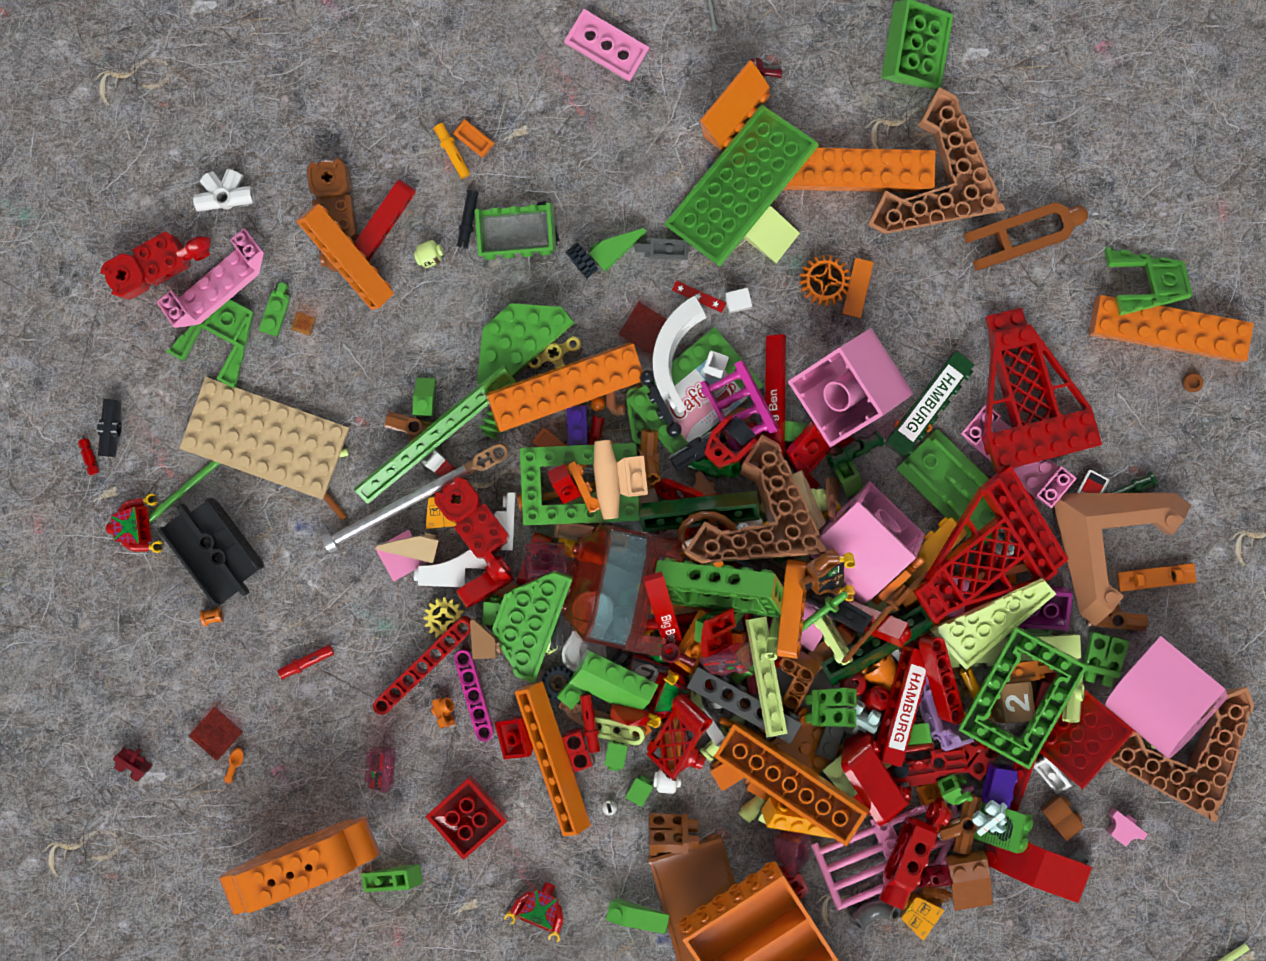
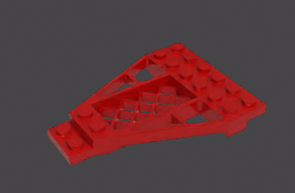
M1018 308L986 316L985 321L990 335L989 348L991 352L984 434L981 438L986 455H990L994 472H1000L1007 465L1016 468L1101 446L1102 441L1092 407L1032 325H1027L1023 309ZM1019 348L1016 355L1010 352V350ZM1022 351L1031 355L1028 362L1020 358ZM1005 355L1014 359L1010 366L1004 363ZM1044 356L1064 384L1052 385ZM1033 359L1036 367L1031 365ZM1017 362L1025 366L1022 373L1013 369ZM1028 369L1036 373L1033 381L1025 376ZM997 372L1004 399L994 401L995 376ZM1011 373L1019 377L1016 384L1009 381ZM1038 378L1040 380L1041 386L1036 383ZM1022 380L1030 384L1027 392L1019 388ZM1033 387L1041 391L1038 399L1030 394ZM1067 387L1081 405L1082 410L1066 415L1060 414L1054 390ZM1016 391L1024 396L1021 403L1017 402L1014 398ZM1043 397H1045L1046 404L1042 402ZM1027 399L1035 403L1032 410L1024 406ZM1005 402L1012 428L993 433L991 432L993 405ZM1039 406L1047 410L1044 417L1035 413ZM1021 410L1029 414L1026 422L1020 419L1019 414ZM1033 417L1039 420L1038 422L1030 423Z
M1007 465L978 488L925 575V582L913 590L932 623H938L950 612L959 610L966 605L1010 593L1041 578L1047 582L1058 573L1057 569L1069 560L1012 466ZM983 496L993 511L994 518L977 531L970 520V516ZM967 525L971 531V536L949 553L962 529ZM999 529H1004L1005 531L1003 541L997 540ZM992 532L991 539L985 538ZM984 540L991 541L989 553L982 552ZM996 542L1003 543L1001 555L994 554ZM977 544L976 550H970ZM1009 544L1015 547L1014 553L1011 556H1007ZM969 552L976 553L974 564L967 563ZM981 554L988 555L986 566L980 565ZM963 555L962 562H956ZM994 556L1000 557L999 566L996 568L992 567ZM1023 560L1033 578L1011 585L1005 573ZM954 564L961 565L959 576L952 575ZM967 566L973 567L971 578L965 577ZM979 568L985 569V575L982 579H977ZM952 578H958L957 585ZM999 578L1005 586L1002 589L979 595ZM964 580H971L969 590L962 591Z

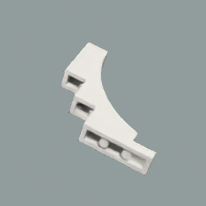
M507 492V495L503 496L502 507L506 508V511H495L494 515L510 535L508 543L501 547L502 549L500 550L513 551L515 493ZM469 548L461 555L448 561L431 565H419V568L414 570V581H418L420 586L462 587L465 585V568L485 569L484 567L487 566V563L484 559L476 558Z

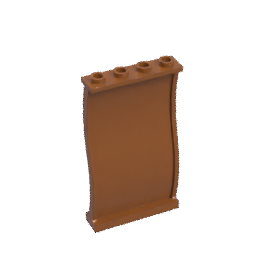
M717 833L709 834L706 836V839L700 840L699 848L688 849V854H682V852L677 854L658 852L657 855H648V862L652 870L663 912L670 914L668 930L677 961H696L681 938L677 927L680 919L691 915L698 907L708 904L715 896L725 893L732 885L736 884L722 835H717Z

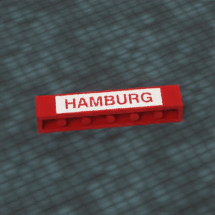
M903 646L889 695V705L885 709L877 742L881 747L880 760L902 767L905 760L907 745L911 738L912 727L916 720V713L921 702V694L927 676L920 650L908 646Z

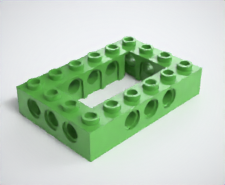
M636 443L611 444L616 462L625 457L637 456ZM594 445L520 448L523 526L640 521L639 496L628 497L620 494L619 518L603 519L601 509L589 513L585 503L542 505L543 493L541 492L542 474L540 467L560 466L564 463L568 465L575 461L576 465L579 463L580 465L593 464Z
M665 558L664 561H657L655 573L662 571L673 605L721 611L733 608L734 612L781 618L784 587L776 574L771 570L757 572L748 567H742V570L734 569L733 566L729 565L715 567L711 563H703V565H697L692 561L679 563L669 558ZM700 573L701 576L697 577L696 580H694L693 576L695 574ZM715 576H720V580L712 582ZM740 578L739 582L731 584L733 579Z
M1014 626L962 722L958 726L959 731L1030 769L1086 671V663ZM1024 652L1031 659L1041 661L1049 669H1055L1058 673L1021 738H1018L986 719L991 715L994 703L997 698L1000 699L1003 687L1006 682L1010 681L1011 673L1016 664L1019 665L1021 655Z

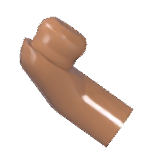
M615 391L606 394V406L610 412L616 417L625 415V406H619L616 403Z

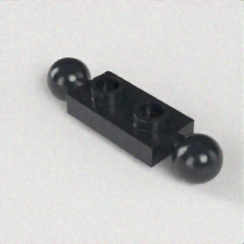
M649 370L643 371L640 375V381L648 387L650 392L647 395L651 403L656 402L659 408L656 412L660 420H665L667 423V434L671 437L679 436L682 431L681 425L674 422L654 383V373Z

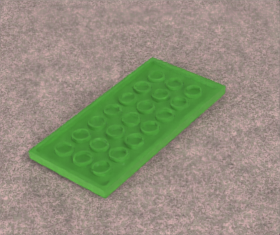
M761 105L664 225L720 267L818 148L819 144Z

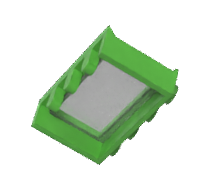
M546 203V205H528L527 207L511 206L510 208L503 209L491 208V210L475 209L478 256L484 257V260H494L496 256L503 255V258H514V254H521L522 257H531L533 253L540 252V255H552V251H557L554 204Z

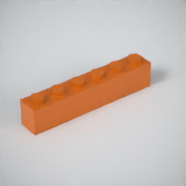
M320 204L311 206L296 222L371 310L379 309L394 294L390 284L380 277L378 270L369 264L365 254L354 246L353 240L343 233L339 223L333 221L324 206Z

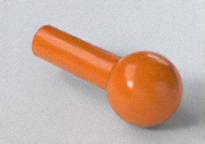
M602 397L590 400L592 410L600 412L605 408V400Z

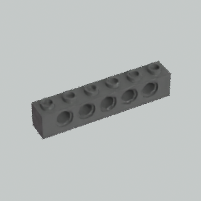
M705 665L703 667L698 666L687 688L765 730L763 717L757 713L758 708L761 707L758 693L753 695L747 692L748 688L738 683L736 686L731 683L729 677L723 674L718 676L710 672ZM706 680H715L716 687L709 689L706 686ZM726 688L731 689L734 693L733 697L726 698L723 695V690ZM748 698L751 701V705L744 708L741 706L740 700ZM790 711L789 714L784 712L787 734L776 736L789 744L793 741L802 724V721L799 720L800 716Z

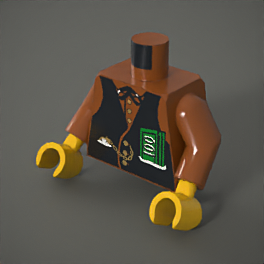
M833 548L829 549L807 564L806 577L799 580L800 587L804 591L811 588L818 595L823 593L838 595L842 591H846L848 597L845 600H854L853 594H855V590L852 585H846L844 588H841L844 585V566L846 568L855 567L854 555L848 552L841 556Z

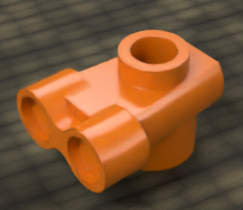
M442 697L431 701L433 705L431 712L437 717L439 729L456 724L454 717L450 713L454 711V703L449 697Z

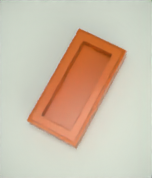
M466 119L452 133L482 159L495 144Z

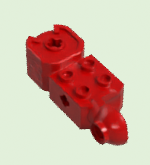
M165 231L132 249L133 255L121 253L104 262L100 274L105 275L108 286L113 290L111 292L112 295L132 300L148 291L151 285L158 286L189 269L191 259L200 261L211 254L209 251L211 238L197 236L186 242L184 247L177 237Z
M455 477V482L446 485L441 493H435L434 502L447 520L457 524L454 526V529L476 558L484 559L487 563V566L484 568L494 581L497 579H510L511 577L508 574V571L511 570L500 555L497 557L494 555L502 549L501 547L508 543L509 533L485 503L482 505L481 497L470 482L464 478ZM457 497H462L460 504L454 503Z

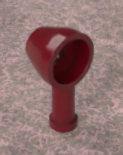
M760 58L750 59L763 77L769 76L781 79L782 69L764 68Z
M672 642L665 643L660 649L661 658L665 662L672 663L679 660L690 667H693L696 662V658L681 653L679 647ZM667 648H672L670 653H666Z

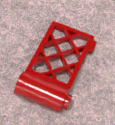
M685 694L677 695L673 699L671 714L656 739L651 740L646 748L648 750L646 755L671 779H676L701 735L709 729L713 721ZM675 717L679 720V729H674L673 720ZM686 730H690L694 734L691 741H687ZM675 731H681L682 742L676 743ZM666 732H670V744L665 743L664 736ZM677 745H683L684 754L682 756H678ZM666 746H672L673 757H667ZM657 747H661L662 758H658L654 754ZM674 759L675 769L672 771L669 768L668 760Z

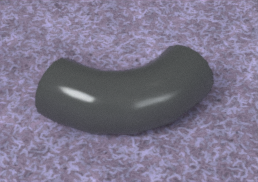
M880 899L870 900L860 905L851 914L849 920L857 928L865 930L876 919L883 918L891 922L897 921L902 910Z

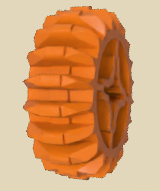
M824 254L821 255V261L815 256L813 258L814 263L808 260L807 264L810 268L803 266L802 270L806 273H800L799 277L805 279L799 281V285H805L801 292L808 291L804 297L807 299L811 295L813 298L810 303L812 304L817 299V306H821L822 301H824L825 307H828L829 300L835 305V298L842 301L843 297L841 294H848L844 288H850L851 286L849 283H845V281L851 280L850 276L845 277V274L849 273V269L842 270L846 264L842 263L839 266L837 263L840 259L836 258L833 262L832 255H829L828 260L825 259ZM825 266L823 274H811L812 270L816 267ZM831 267L837 271L840 281L831 276ZM826 275L827 280L830 281V284L827 283L824 286L823 281L820 280V277L823 279V277ZM810 280L818 284L819 294L812 289ZM827 287H839L836 293L824 296Z

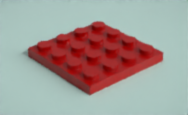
M1084 689V700L1081 701L1080 722L1063 721L1061 713L1039 753L1083 790L1135 731Z

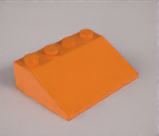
M751 60L700 120L704 138L721 151L724 147L727 148L733 140V136L740 132L747 119L751 118L757 111V107L761 103L764 104L770 97V86Z

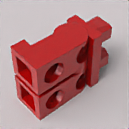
M975 739L974 742L964 745L968 773L980 781L987 772L989 762L993 763L1000 753Z

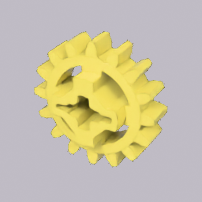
M444 597L442 602L437 598L436 604L433 602L429 604L431 609H425V612L428 613V615L423 617L424 620H428L425 627L430 626L429 633L436 632L435 637L437 638L449 628L450 623H454L459 619L465 610H459L460 603L455 605L453 598L449 602L447 597ZM441 606L440 612L433 614L434 610ZM450 607L456 612V614H453V612L450 610ZM445 614L446 617H449L451 619H448L446 622H444V619H441L439 617ZM434 622L440 626V629L435 626ZM459 623V627L463 628L464 624Z

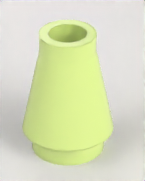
M756 795L740 807L738 814L750 824L752 820L756 819L765 800Z

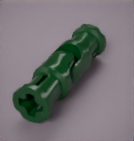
M874 431L872 435L865 438L861 437L846 444L834 453H827V462L832 469H836L838 465L859 458L877 446H884L883 437L879 431Z

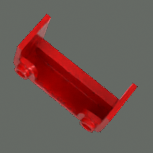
M866 731V733L860 732L845 740L841 767L865 806L871 809L869 812L876 823L882 826L910 804L912 788L910 786L904 788L903 786L898 787L880 760L881 747L876 740H873V734L869 731Z

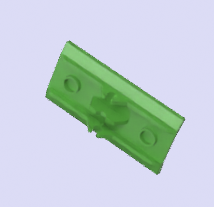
M938 429L896 468L944 517L949 519L952 516L957 522L978 488L990 480ZM983 496L970 516V520L977 531L994 518V513ZM965 525L964 529L968 532L965 537L968 539L971 536V531ZM992 532L985 538L991 539Z

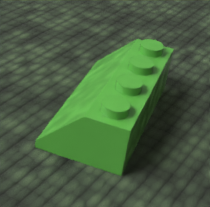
M588 648L584 651L569 681L570 684L611 704L641 710L649 704L658 687L655 681Z

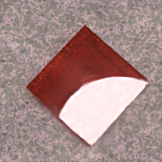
M213 707L191 732L189 737L212 758L218 761L243 731L220 710Z

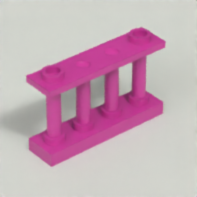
M745 361L735 363L736 369H734L733 373L709 385L708 381L700 382L702 385L700 388L705 398H709L720 422L726 418L722 410L723 408L745 396H751L754 402L752 406L732 417L737 416L743 420L755 413H760L763 419L761 424L751 428L755 435L764 430L769 431V433L779 430ZM736 379L743 380L745 386L742 390L718 402L713 393L714 391ZM727 433L729 437L727 442L730 448L735 449V451L741 450V445Z

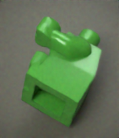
M953 773L937 781L941 795L946 802L952 805H959L965 801L973 800L972 794L969 791L963 794L959 783H967L964 775L960 774L957 778Z

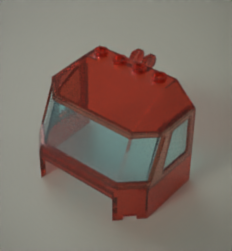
M599 524L578 538L577 543H574L572 548V554H574L573 562H570L569 568H566L565 571L573 579L561 609L563 617L575 635L582 641L660 656L662 648L659 647L661 644H665L667 639L645 635L651 603L643 577L655 573L660 556L683 561V554H679V549L683 547V541Z

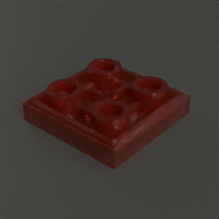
M638 302L619 335L651 355L660 330L667 319Z

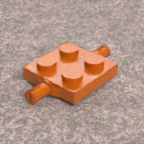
M918 556L917 559L912 561L888 583L872 601L879 605L880 602L887 599L914 571H917V568L925 560Z

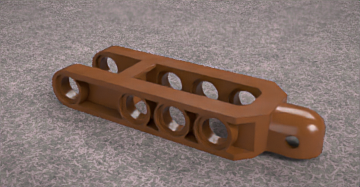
M1054 202L963 234L966 244L977 239L981 240L995 235L1001 251L973 261L975 271L1065 241L1069 238L1074 227L1086 222L1088 211L1080 205L1068 208ZM1049 214L1061 217L1064 225L1062 231L1012 247L1007 229L1015 226L1019 227L1032 220H1039Z

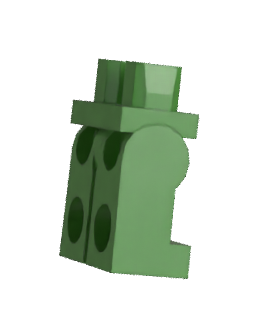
M1089 630L1087 636L1088 643L1083 657V662L1087 665V669L1083 674V680L1095 683L1098 673L1102 674L1100 684L1112 687L1115 679L1120 678V672L1130 641Z
M857 689L812 690V693L805 695L806 704L812 705V712H807L805 715L806 723L821 727H857L856 709L836 708L857 707Z

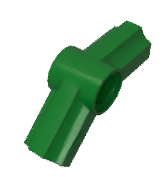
M707 457L699 462L695 461L686 467L697 471L701 470L704 474L715 478H721V476L736 478V476L740 475L741 471L740 462L718 469Z

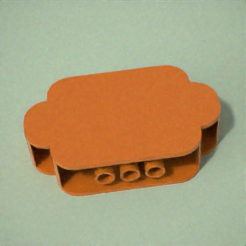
M366 816L354 820L348 819L262 853L246 861L244 864L219 876V881L233 915L243 912L251 913L337 879L379 856L380 850Z

